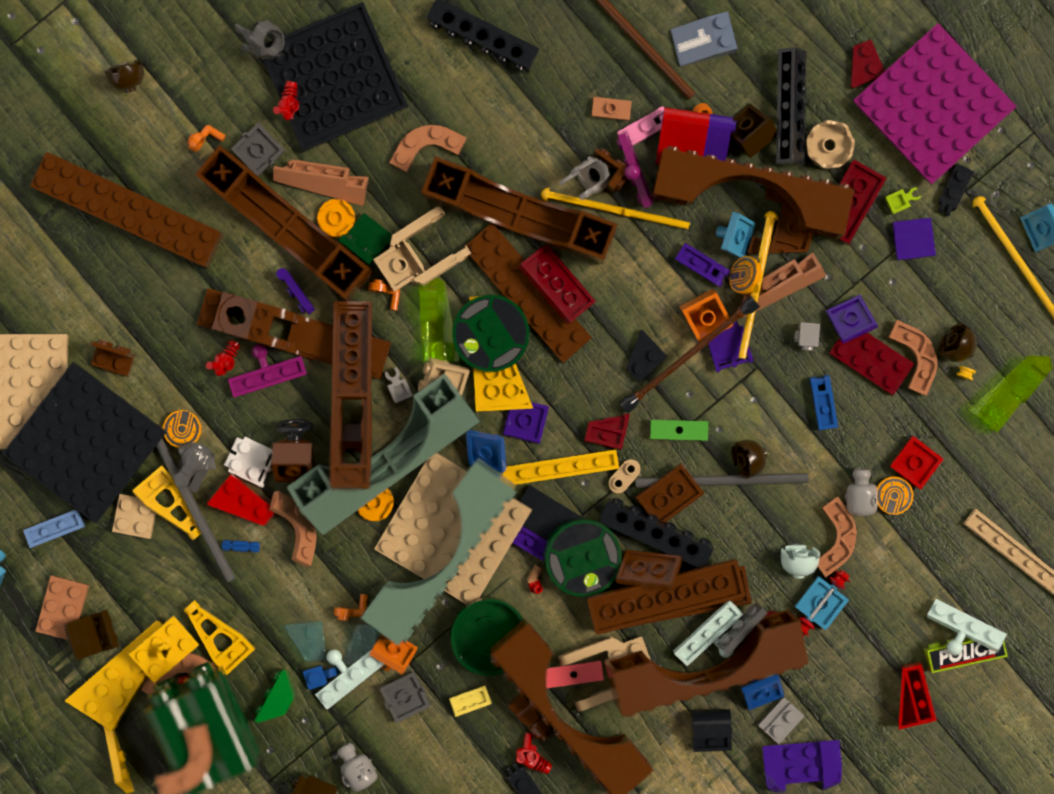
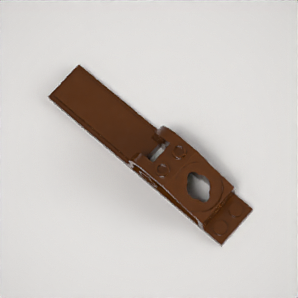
M207 288L197 325L332 365L333 325L265 303ZM239 306L244 311L246 321L243 324L232 325L228 319L227 309ZM274 317L292 322L287 341L268 336ZM372 337L371 377L381 379L391 342Z
M334 301L330 489H370L372 454V301ZM342 400H362L361 424H343ZM352 448L361 454L359 464H347L343 461L342 457L347 449Z

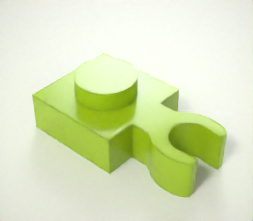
M917 187L909 190L907 194L902 189L885 197L892 215L911 207L909 201H916L921 198V195L918 197L912 196V192L917 190Z

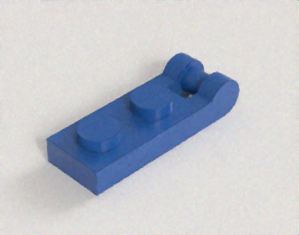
M829 374L823 375L822 378L810 377L818 430L837 428L838 422ZM824 385L825 391H819L818 386Z

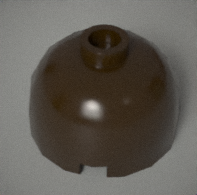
M134 60V64L131 65L128 62L108 68V70H104L109 84L114 89L125 90V93L135 91L136 86L141 84L144 79V68L141 60Z
M958 323L950 328L953 331L949 335L944 334L938 347V351L941 352L940 354L952 362H962L971 358L975 354L977 345L975 333L965 324Z
M746 439L735 442V446L731 448V457L734 467L738 464L740 469L738 474L744 479H749L761 473L766 464V450L754 440Z

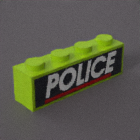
M967 637L962 642V652L956 656L951 655L947 650L948 643L955 640V638L947 640V644L940 645V642L928 644L929 648H924L928 671L931 673L1008 657L1004 641L997 653Z

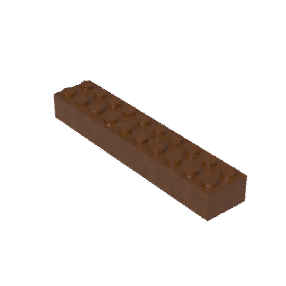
M49 152L45 153L30 187L207 269L224 236L222 232Z

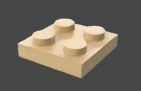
M119 494L112 532L151 539L156 513L147 508L136 496Z

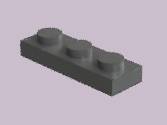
M755 602L748 607L742 618L733 624L730 631L720 638L717 645L729 655L768 612Z

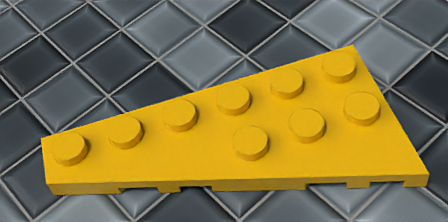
M479 296L469 297V299L471 301L472 299L477 298ZM516 364L500 372H482L474 369L476 412L533 409Z
M155 621L69 696L65 702L109 730L114 731L147 677L145 672L130 657L129 653L163 623Z

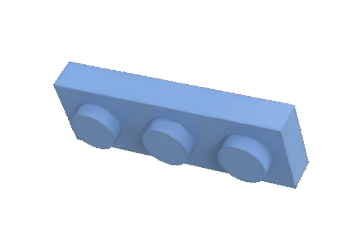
M76 509L23 531L29 547L32 548L84 528L85 524L80 512Z

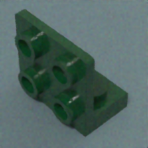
M363 213L349 232L341 236L339 242L371 266L374 262L373 259L378 257L391 241L392 234L367 214Z

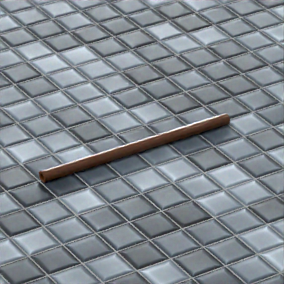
M595 0L688 99H691L696 94L608 0Z

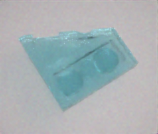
M322 621L285 625V629L306 662L326 660Z
M369 624L357 625L343 663L345 665H353L372 650L378 641V631Z

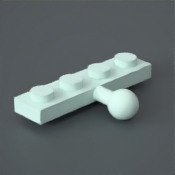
M935 599L927 614V618L958 633L955 640L950 641L947 645V650L951 655L956 656L962 652V642L965 637L998 653L1007 635Z
M726 601L673 650L674 654L688 666L706 648L714 643L719 648V654L723 658H729L734 653V650L727 655L717 645L720 641L718 637L743 615L742 611L731 601Z
M334 649L328 652L327 661L332 665H336L342 674L315 694L326 709L333 706L384 665V663L369 655L371 650L349 668L343 663L340 651Z

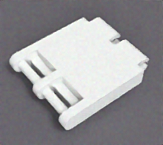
M237 437L232 447V450L236 451L237 454L229 453L224 465L229 467V472L263 488L265 485L263 482L268 472L272 470V457L266 466L272 454V449L250 438L244 437V439ZM263 469H265L261 480L258 481Z

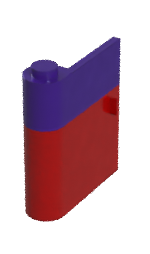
M664 107L655 164L659 165L662 151L664 148H668V146L677 147L680 152L685 153L687 150L698 152L699 156L703 157L706 154L714 155L717 157V160L724 161L727 156L731 132H735L736 121H733V117Z

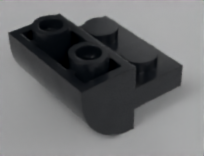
M730 709L691 710L693 752L732 751V719Z

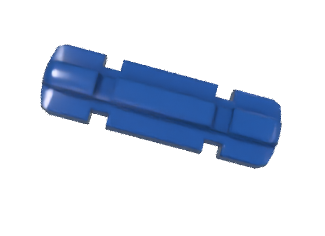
M223 540L222 550L259 552L260 543Z

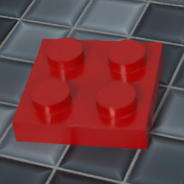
M911 436L889 467L921 490L944 459L916 437Z

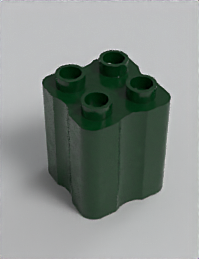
M205 662L189 671L190 677L184 683L177 684L175 677L156 684L153 687L155 692L148 696L150 705L144 711L172 772L183 769L191 758L185 730L206 724L212 749L208 771L196 786L182 792V794H198L218 783L250 771L257 766V756L261 751L223 666L213 669L211 662Z

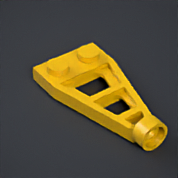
M160 466L132 491L147 508L185 532L192 540H195L201 534L171 475L163 466ZM164 489L170 490L174 497V503L168 508L161 506L155 500L156 496ZM177 506H181L187 514L186 519L183 521H178L171 515V511ZM195 526V529L190 531V527Z
M195 600L183 610L189 616L213 662L218 667L223 666L226 675L256 649L243 634L200 607ZM197 609L198 613L193 615L192 613ZM205 619H209L217 626V630L211 635H207L201 627V623ZM219 633H224L232 639V645L224 652L218 651L214 644V637Z

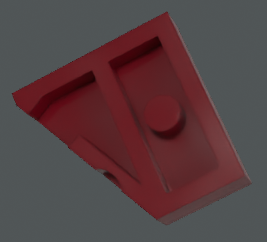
M872 39L853 47L851 89L873 81L885 72Z
M627 413L622 416L589 422L584 442L622 450L630 414Z

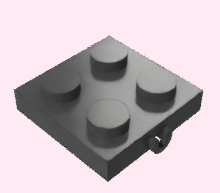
M259 123L248 133L245 132L241 136L242 139L231 148L258 177L267 168L271 167L272 164H275V161L285 152L282 146Z
M415 671L379 688L386 701L384 704L387 710H390L396 723L431 707L425 694L426 690L421 685Z

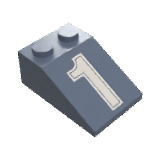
M728 12L712 15L671 29L680 67L734 54L737 50Z

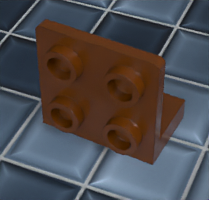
M99 339L97 343L91 342V345L96 347L91 365L129 377L135 354H131V349L116 345V348H112V343Z

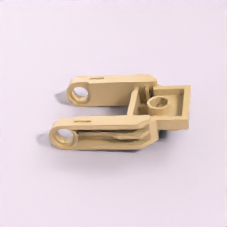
M441 206L432 209L393 234L390 249L373 259L394 292L408 283L424 286L472 254L468 247L465 246L456 254H451L428 270H424L423 264L406 240L442 218L445 212Z
M610 636L557 657L560 666L571 664L606 650L608 651L609 659L640 650L650 659L642 636L626 642ZM611 688L592 694L589 698L579 702L575 701L574 704L577 712L613 700Z

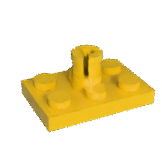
M173 615L135 647L129 655L155 683L193 651L199 643Z

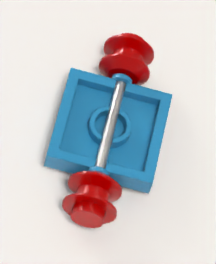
M840 569L839 572L835 570L837 575L829 577L831 585L817 576L794 606L807 616L806 618L799 617L803 637L805 634L809 637V629L814 630V626L811 623L813 621L824 630H827L849 601V599L837 591L838 588L845 589V582H851L848 580L850 576Z

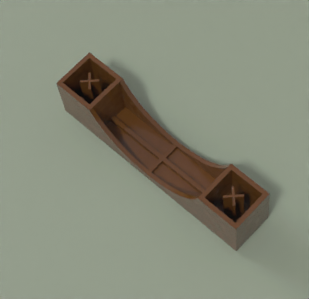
M221 145L216 148L195 175L347 301L353 298L373 274L369 267L306 218Z
M668 146V148H664L662 151L652 199L690 206L701 193L712 186L727 181H752L773 189L790 204L799 220L801 231L840 239L845 235L854 189H850V186L847 184L839 183L836 186L832 185L831 181L820 179L818 182L806 175L795 177L791 172L781 171V173H777L769 167L758 169L751 163L740 165L736 164V161L732 159L717 160L716 156L709 154L703 157L699 156L698 152L687 150L686 153L680 152L679 148Z
M436 156L421 192L426 200L602 265L618 225L582 210L558 206L522 194L491 181L471 169Z
M789 609L764 616L728 659L703 671L677 672L663 668L651 661L642 650L604 660L614 704L622 717H631L641 711H652L655 707L662 705L670 706L676 701H687L697 695L705 696L715 690H726L729 686L736 684L744 685L754 679L762 680L768 675H779L786 670L800 669L804 665L809 664L800 620Z
M523 619L490 648V657L493 663L498 668L500 666L503 667L506 678L510 682L513 680L516 682V689L523 697L526 695L529 697V704L536 712L538 710L541 711L540 714L548 726L551 724L554 726V733L561 741L563 739L566 740L567 748L573 755H579L580 763L586 770L591 769L590 772L593 774V778L598 784H604L603 787L607 794H628L654 771L650 762L625 733L611 737L588 735L572 728L557 715L549 702L546 689L547 668L553 652L526 619Z

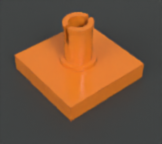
M381 634L369 655L386 665L384 671H389L392 668L403 674L418 647L408 641L406 643L401 642L398 646Z

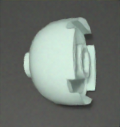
M788 545L785 547V550L781 549L782 566L794 578L802 579L804 576L812 574L818 567L820 552L812 547V550H808L806 545Z

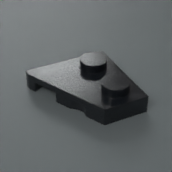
M643 329L639 333L626 367L638 382L644 379L667 357Z

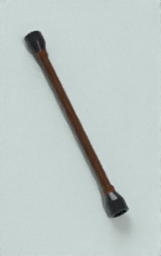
M750 295L742 302L733 316L731 315L729 319L709 333L706 338L704 337L702 341L688 350L685 355L683 354L681 358L673 362L662 374L660 373V375L646 384L643 389L624 397L619 401L620 405L629 414L637 407L639 401L644 398L643 396L646 393L650 392L659 382L661 383L663 379L677 370L680 365L682 366L684 362L702 350L707 343L709 344L711 340L713 341L715 337L723 333L736 320L756 311L760 307L759 304Z

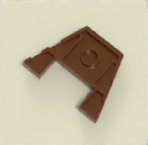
M767 187L763 199L782 204L768 254L807 253L813 234L801 231L799 220L790 204L776 191ZM752 236L747 254H759L762 239Z

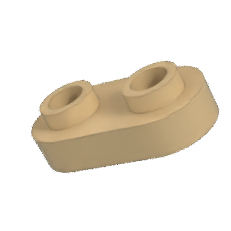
M632 459L626 460L609 479V488L615 493L624 492L639 475L641 470L639 463ZM630 465L635 468L632 473H629L627 470ZM616 480H621V487L615 486Z

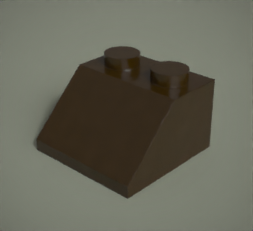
M750 103L733 117V121H736V128L734 133L731 132L730 139L750 159L777 136V129L772 120Z

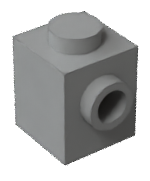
M799 323L798 331L795 330L794 342H797V347H802L804 351H813V348L819 347L820 324Z

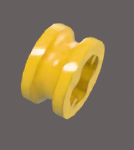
M959 366L960 371L956 375L973 381L972 375L976 371Z

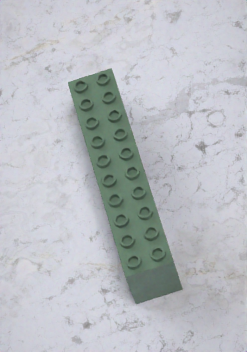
M444 373L413 396V409L404 429L390 445L371 457L370 489H330L331 467L319 464L287 488L301 512L324 535L480 421Z
M478 458L452 493L457 501L462 523L461 538L453 559L442 570L429 578L408 583L388 581L361 619L398 646L401 642L406 643L414 631L412 627H418L425 617L423 612H429L437 599L434 597L436 595L440 597L448 585L446 583L447 579L451 581L459 570L457 568L458 564L463 566L471 554L468 552L470 548L474 550L481 541V533L486 534L493 524L492 518L497 519L505 508L503 503H509L516 493L514 490L516 485Z

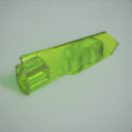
M437 277L424 286L419 285L422 362H429L430 358L448 362L459 361V355L453 343V323L445 282Z
M1027 356L977 401L969 411L977 416V419L990 430L998 434L1021 403L1028 400L1052 370L1050 356Z

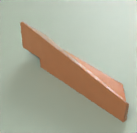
M299 160L288 161L285 167L275 166L273 168V180L276 182L361 206L365 203L368 177L349 176L350 168Z
M811 253L799 264L794 259L762 279L757 302L760 307L756 311L826 277L814 253ZM751 293L743 294V301L746 298H748Z

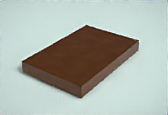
M681 462L655 483L636 495L635 498L648 514L656 515L661 522L666 523V521L670 520L705 493Z
M625 550L616 582L618 584L673 590L682 557Z

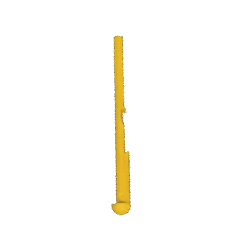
M549 187L541 192V197L545 202H547V199H555L565 203L688 229L690 224L687 221L549 191Z
M977 196L972 202L973 207L977 206L1054 319V305L983 202L986 198Z
M768 211L764 215L766 223L758 256L762 275L759 284L755 285L754 290L750 294L756 302H758L774 221L779 220L778 214L774 211ZM756 311L748 314L746 317L738 355L740 359H746Z

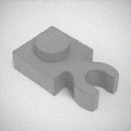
M397 367L394 368L396 371L394 377H390L389 373L385 372L386 378L392 382L391 385H388L395 404L413 396L406 379H399L400 371Z

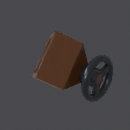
M288 419L275 424L277 431L287 433L286 439L273 443L271 464L275 482H295L315 467L312 443L302 439V433L313 428L312 422L303 419Z

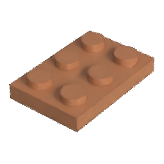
M51 575L36 632L68 640L64 625L81 618L89 585Z

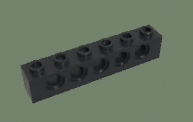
M435 0L426 17L429 26L436 30L441 28L446 31L448 36L452 38L459 37L463 39V43L471 47L475 45L480 48L482 53L486 55L493 54L497 56V60L505 64L509 62L515 65L514 68L520 72H530L539 54L538 47L444 0ZM445 16H452L453 21L447 24L443 22V18ZM463 24H468L471 28L468 32H462L460 27ZM479 33H486L487 39L484 41L477 38ZM497 41H502L505 46L502 49H496L494 44ZM513 50H520L522 55L518 58L511 55Z
M796 47L778 49L776 164L788 167L805 165L807 51Z
M608 498L599 517V523L669 555L681 556L682 561L700 568L707 565L714 550V545L711 544L710 540L703 537L699 539L689 530L684 529L682 531L677 529V526L671 522L666 521V523H663L656 515L642 513L640 508L633 505L629 507L618 498ZM623 512L627 515V518L621 520L617 517V514ZM641 520L645 525L639 528L635 526L634 522ZM658 528L662 531V534L656 536L652 533V530ZM676 536L680 541L674 544L669 539ZM693 544L697 547V550L689 551L687 546Z

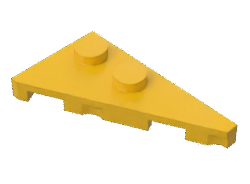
M104 726L115 783L127 794L134 792L125 763L126 756L120 748L115 730L111 731Z

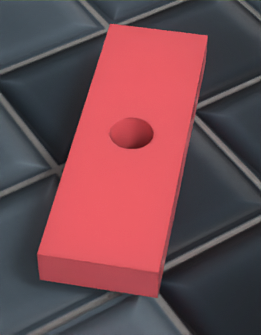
M601 660L547 668L546 688L604 680ZM576 671L577 676L571 677L570 673Z

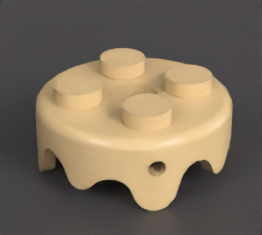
M832 120L824 121L816 125L807 136V155L820 168H839L853 155L855 140L845 123ZM828 140L832 141L835 145L831 151L827 150L824 146V143Z

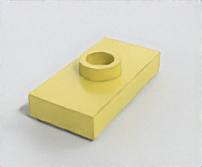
M486 685L449 698L455 717L492 704Z

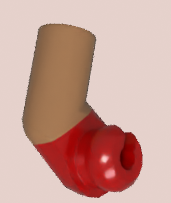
M534 565L527 578L529 589L534 594H540L543 591L538 578L543 569L537 565Z

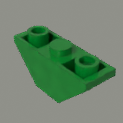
M284 668L282 672L278 670L273 679L276 683L272 689L268 688L263 697L266 699L264 705H259L254 714L257 716L255 722L260 723L287 713L296 696L288 669Z

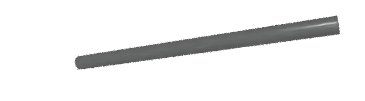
M161 439L156 448L174 481L173 477L179 472V469L166 444ZM188 486L183 488L177 487L227 583L233 581L236 577Z
M808 473L756 475L749 479H744L740 475L693 477L699 486L808 483ZM636 478L635 487H649L659 478Z

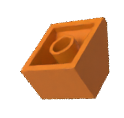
M714 289L679 306L698 342L702 341L715 328L729 319V315Z

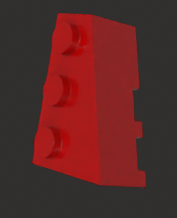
M231 474L207 503V505L263 526L267 525L276 514L269 510L271 504L235 474Z
M921 661L902 665L898 730L937 721Z

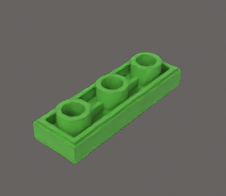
M650 420V439L708 441V421ZM678 426L682 428L681 434L676 433Z

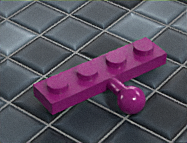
M628 132L618 135L617 144L619 149L623 150L625 158H623L626 165L625 176L631 180L634 187H637L639 204H643L644 208L649 207L654 203Z
M256 344L252 349V354L259 360L261 369L230 378L228 382L233 397L236 398L308 374L302 356L268 366L266 346Z

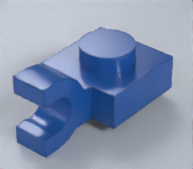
M320 665L303 671L308 689L311 690L328 684L327 678L339 674L337 666L324 670L323 666Z

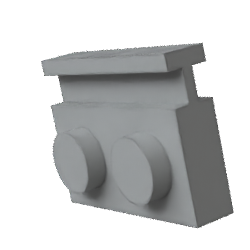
M782 697L758 723V726L780 744L803 719L804 715L785 697Z

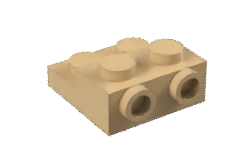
M430 358L429 363L426 362L424 364L423 373L425 377L424 380L419 381L418 391H421L445 373L462 396L470 370L466 367L451 365L448 361Z

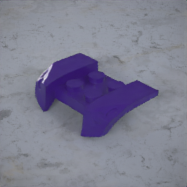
M839 740L762 746L766 784L769 791L784 793L786 791L785 784L822 781V790H825L841 782L842 761Z

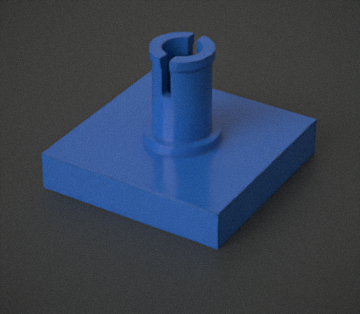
M469 430L466 433L469 466H473L476 460L480 458L499 473H504L506 470L504 437Z
M772 675L762 680L754 679L752 680L753 684L742 688L749 711L784 697L779 675Z

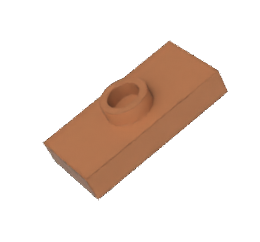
M594 97L591 117L629 121L632 101Z

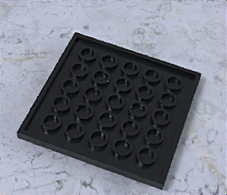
M364 2L284 35V47L281 52L273 59H264L280 100L285 89V83L287 81L297 83L298 89L296 91L298 97L295 99L299 103V108L295 111L293 119L289 121L303 153L409 108ZM273 41L265 43L264 47H270L273 44Z
M73 361L3 451L2 455L94 523H97L167 431Z

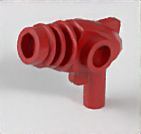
M291 81L285 83L282 98L279 100L278 106L273 108V112L275 114H282L286 121L293 119L295 111L299 108V103L295 99L298 97L296 91L298 89L297 83Z
M230 339L227 343L229 347L225 346L227 350L222 349L225 353L217 354L214 362L206 363V368L214 370L216 376L225 375L227 371L232 370L235 365L232 356L237 357L234 353L237 354L236 350H240L239 343Z
M525 733L523 748L516 750V762L530 769L534 768L535 771L538 770L541 773L548 774L552 764L536 752L537 747L531 744L532 733Z

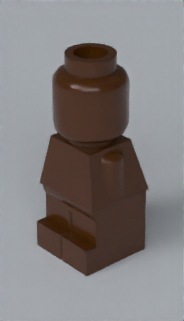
M519 694L508 703V707L524 726L529 727L530 732L536 739L544 741L551 735L549 732L550 727L543 719L539 718V712L532 708L526 696L523 697Z

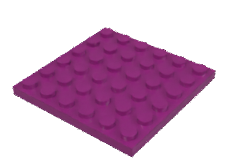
M939 23L853 100V103L930 185L1017 107Z

